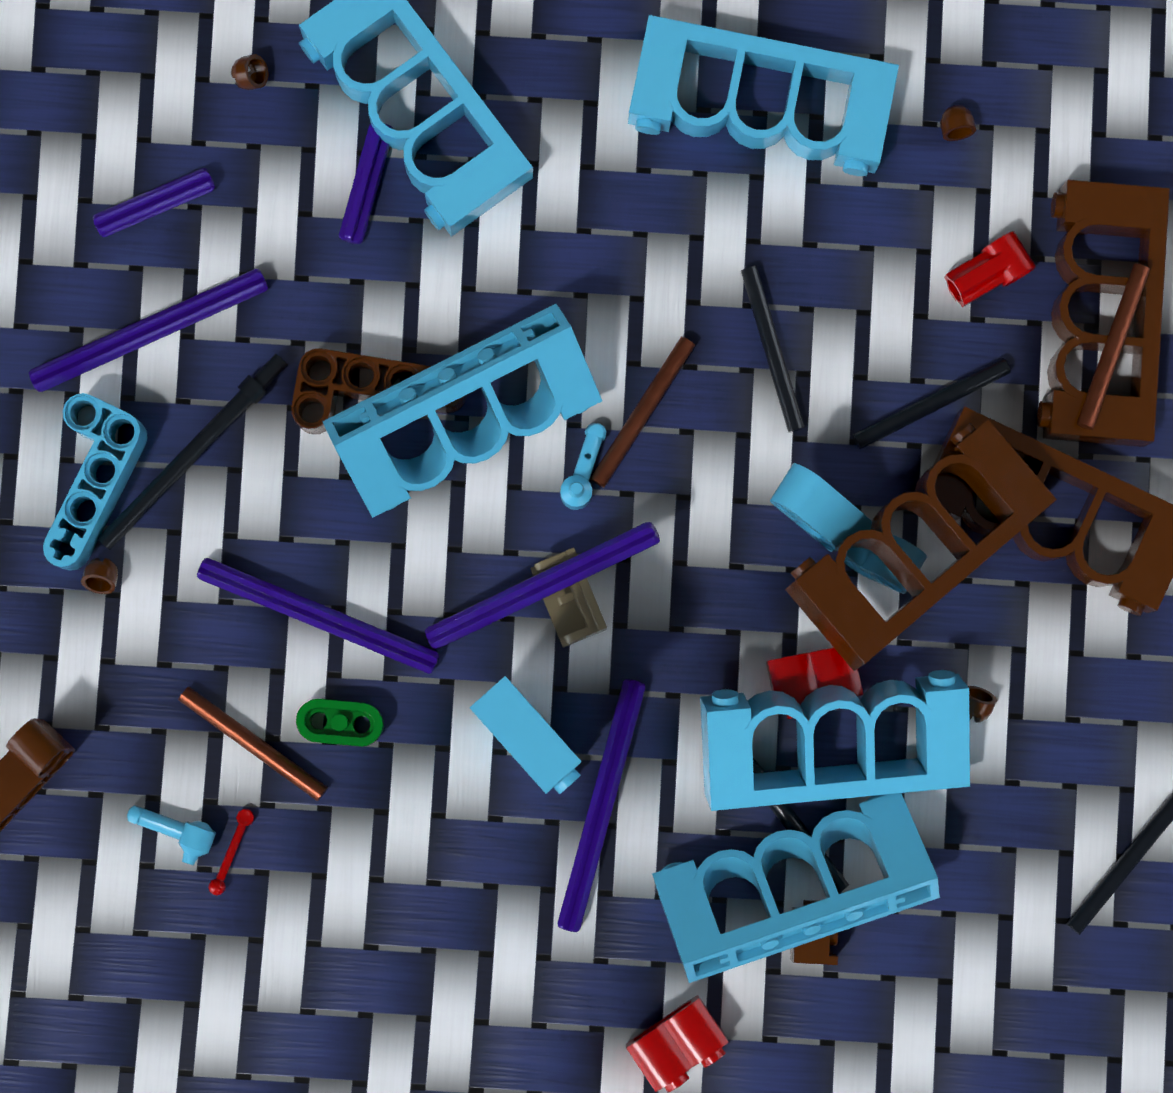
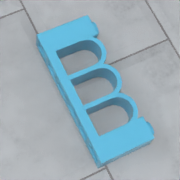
M333 0L299 24L303 37L299 45L313 64L319 60L327 71L334 68L336 79L342 91L352 100L368 104V114L375 132L391 148L403 150L406 173L411 183L420 192L425 193L428 207L424 209V212L438 231L445 227L452 237L533 179L532 165L407 0ZM396 23L417 51V54L374 83H360L352 80L345 73V65L348 58L356 50ZM429 69L453 99V101L418 126L409 130L398 131L389 128L379 117L382 105L391 96ZM465 115L488 148L450 175L441 178H432L424 175L414 164L417 151L426 142Z
M649 15L629 110L628 124L635 125V129L641 133L658 135L660 131L669 132L672 121L682 133L692 137H709L719 133L726 126L729 134L739 144L750 149L768 148L777 144L784 137L787 146L799 157L807 160H824L835 155L834 165L843 167V172L854 176H867L868 172L875 174L881 161L899 65ZM685 52L734 62L727 101L724 108L714 116L697 118L689 115L680 106L677 90ZM743 64L792 73L783 119L776 126L766 130H756L746 126L740 120L736 111V97ZM801 76L849 85L841 129L834 138L827 141H813L805 138L798 131L794 122V111Z
M554 304L322 422L373 518L411 499L408 491H422L439 484L450 473L455 460L461 463L472 464L487 460L500 451L507 441L508 433L515 436H531L540 433L551 426L560 414L566 420L602 402V399L571 325L558 305ZM534 361L541 379L539 389L534 396L525 403L516 406L500 403L491 382ZM481 388L488 407L481 423L465 432L446 430L435 410ZM427 415L434 432L432 444L427 451L412 459H398L391 456L380 438Z
M936 670L930 672L929 676L915 677V688L904 681L898 680L876 683L864 693L861 700L851 690L843 686L834 685L817 688L805 697L801 705L798 704L795 698L784 692L770 690L756 694L748 701L744 693H738L729 689L717 690L712 693V696L700 697L704 795L711 811L970 787L969 687L959 674H955L952 671ZM898 703L915 706L917 758L875 762L874 729L876 720L881 712L889 706ZM839 708L855 712L857 764L814 768L813 735L815 725L819 719L827 712ZM776 714L789 715L796 719L798 769L753 773L752 740L758 724L765 718Z
M506 676L470 707L473 713L545 794L552 788L561 794L581 776L575 768L582 761Z
M902 793L871 796L867 801L859 803L860 812L851 810L833 812L821 819L814 828L812 837L804 832L795 830L777 831L762 840L755 850L754 857L743 851L729 849L710 855L702 862L698 869L694 860L685 863H671L661 871L652 873L688 982L691 983L940 898L937 874ZM849 838L860 840L867 844L874 853L884 879L839 894L825 861V852L832 844L839 840ZM783 859H802L809 863L817 873L826 899L779 914L766 880L768 871L775 863ZM733 877L746 879L754 884L758 890L768 918L720 934L708 901L710 892L717 883L724 879Z

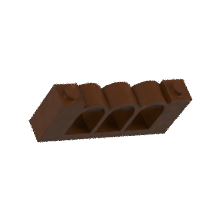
M1067 180L1059 189V192H1054L1051 203V217L1057 218L1056 231L1067 232L1057 245L1055 253L1056 269L1062 279L1069 285L1056 298L1051 311L1052 326L1058 337L1065 344L1050 359L1047 375L1052 392L1045 397V401H1040L1038 407L1037 425L1038 427H1043V439L1145 447L1154 442L1170 188ZM1084 234L1140 238L1138 264L1150 268L1135 311L1134 337H1126L1121 353L1133 354L1130 397L1105 395L1094 429H1085L1078 426L1077 421L1087 393L1077 390L1070 384L1065 376L1064 364L1067 355L1071 351H1103L1108 335L1091 334L1076 327L1069 316L1068 305L1070 297L1079 292L1123 295L1128 277L1095 275L1085 272L1077 265L1073 258V241L1075 237Z
M964 406L957 413L934 464L945 458L944 456L955 447L950 439L971 423L977 429L986 420H989L1023 461L1035 467L1033 472L1042 483H1044L1047 474H1050L1089 493L1072 532L1063 547L1059 549L1042 547L1034 541L1027 525L1013 537L1019 550L1031 559L1043 562L1058 560L1066 556L1067 565L1071 572L1084 584L1095 587L1113 585L1109 596L1118 599L1117 606L1126 612L1141 616L1143 612L1151 613L1158 611L1173 578V504ZM950 473L938 474L935 483L936 496L955 521L962 518L969 528L983 535L989 533L999 524L987 521L979 515L974 507V491L963 479ZM1102 500L1143 518L1122 566L1113 575L1097 573L1089 567L1083 553L1085 537Z
M986 420L977 429L969 423L950 440L955 447L944 456L945 458L936 462L922 475L917 482L915 492L903 493L881 508L873 518L870 530H861L848 536L835 547L830 555L826 554L817 563L810 556L790 573L795 578V581L785 590L853 671L872 659L1057 500L989 420ZM950 473L963 479L1000 521L996 527L976 544L937 498L935 483L938 474ZM907 510L917 514L957 559L931 582L897 544L891 534L890 521L894 511ZM861 547L871 550L882 560L912 596L907 603L887 620L880 616L847 575L844 561L850 548Z

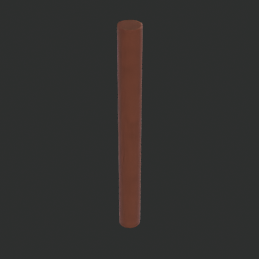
M1133 264L1077 421V425L1082 428L1094 429L1150 268L1142 264Z
M680 337L591 476L590 480L605 488L695 347L693 342L685 337Z
M189 686L183 691L178 701L316 801L320 800L326 792L327 786Z

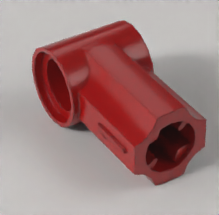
M1012 231L986 246L980 255L951 270L944 278L953 298L963 308L1000 285L1006 287L1033 271L1036 266L1015 231Z

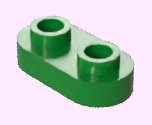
M313 699L303 704L296 716V725L299 733L311 742L369 746L375 743L382 735L384 720L379 710L370 704ZM317 713H323L327 717V724L323 729H316L312 725V718ZM362 716L367 717L370 721V728L365 733H359L355 729V721Z

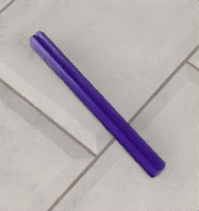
M253 269L35 367L29 371L30 380L38 392L48 390L267 291V282L259 269Z
M645 522L427 627L425 630L426 638L433 649L441 648L658 544L660 538L657 529L652 522Z
M204 558L198 569L197 577L204 582L425 673H432L439 660V654L436 651L210 558Z
M625 679L621 687L558 919V927L566 931L578 932L581 928L645 692V684L639 681Z

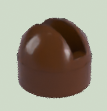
M257 54L247 55L234 62L231 76L235 78V84L239 88L245 90L259 89L264 87L268 81V68L261 56Z
M953 105L943 113L940 127L944 140L958 141L968 138L976 132L974 117L966 107Z
M94 558L86 565L81 583L87 590L94 593H112L118 580V568L108 558H105L102 562L99 558Z
M968 686L969 718L971 719L974 716V721L980 723L991 715L997 699L992 693L983 688Z

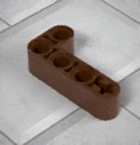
M322 348L312 349L302 356L299 363L291 406L292 416L304 432L312 435L321 434L327 431L322 421L335 415L338 396L366 400L393 386L398 377L402 375L413 376L431 366ZM320 361L329 363L331 365V372L326 379L316 381L310 378L309 372L315 363ZM361 368L370 369L374 373V378L368 386L358 388L351 384L352 375L356 370ZM467 395L435 411L444 414L454 413L465 404ZM319 403L324 407L322 418L314 423L305 422L302 419L304 408L308 404Z
M34 718L24 724L8 741L6 748L9 751L0 760V832L75 752V749L44 719Z

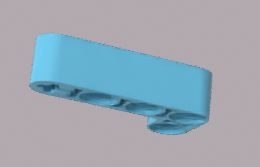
M84 393L76 394L67 400L63 408V419L71 429L94 442L43 545L46 559L54 566L69 571L78 570L89 560L98 542L97 538L102 534L148 439L147 430L144 425L131 414ZM85 406H94L96 412L94 420L88 425L80 426L77 422L78 412ZM124 424H132L134 436L131 441L126 444H117L115 439L117 429ZM105 462H112L115 466L113 478L106 483H99L96 478L98 467ZM92 500L96 507L95 515L88 521L80 522L77 517L78 507L84 501ZM71 524L82 531H86L84 536L68 530L69 525ZM62 543L70 544L75 549L72 557L64 555L63 552L59 551Z
M796 463L792 464L770 499V502L830 552L848 536L861 530L871 529V519L820 476ZM893 535L897 544L920 570L927 555L908 541ZM859 547L850 548L847 551L844 562L851 569L897 592L906 593L907 590L871 550Z

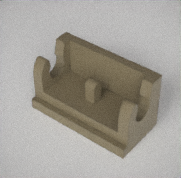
M573 547L534 564V567L530 568L533 576L577 556L575 548ZM587 578L543 598L563 648L607 630L606 623Z

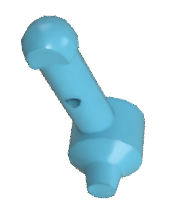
M592 423L586 428V437L573 476L565 479L561 485V500L566 507L573 510L586 507L592 497V487L589 479L601 443L606 439L607 432L600 423Z
M135 805L129 809L127 814L129 822L179 840L178 843L183 850L182 862L194 865L198 857L209 853L216 832L205 822L182 823Z

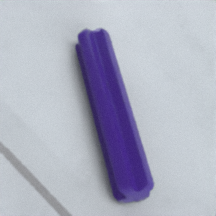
M371 123L369 124L339 232V238L350 244H361L364 240L390 147L375 132Z
M201 168L96 213L93 216V222L98 233L102 237H107L212 192L215 189V185L209 171L206 168Z

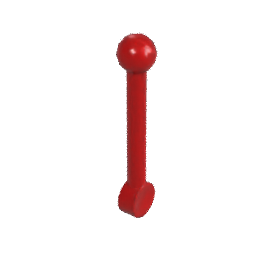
M243 809L237 814L238 826L217 877L211 880L208 886L210 893L218 896L225 891L226 885L224 880L246 827L254 822V814L248 809Z

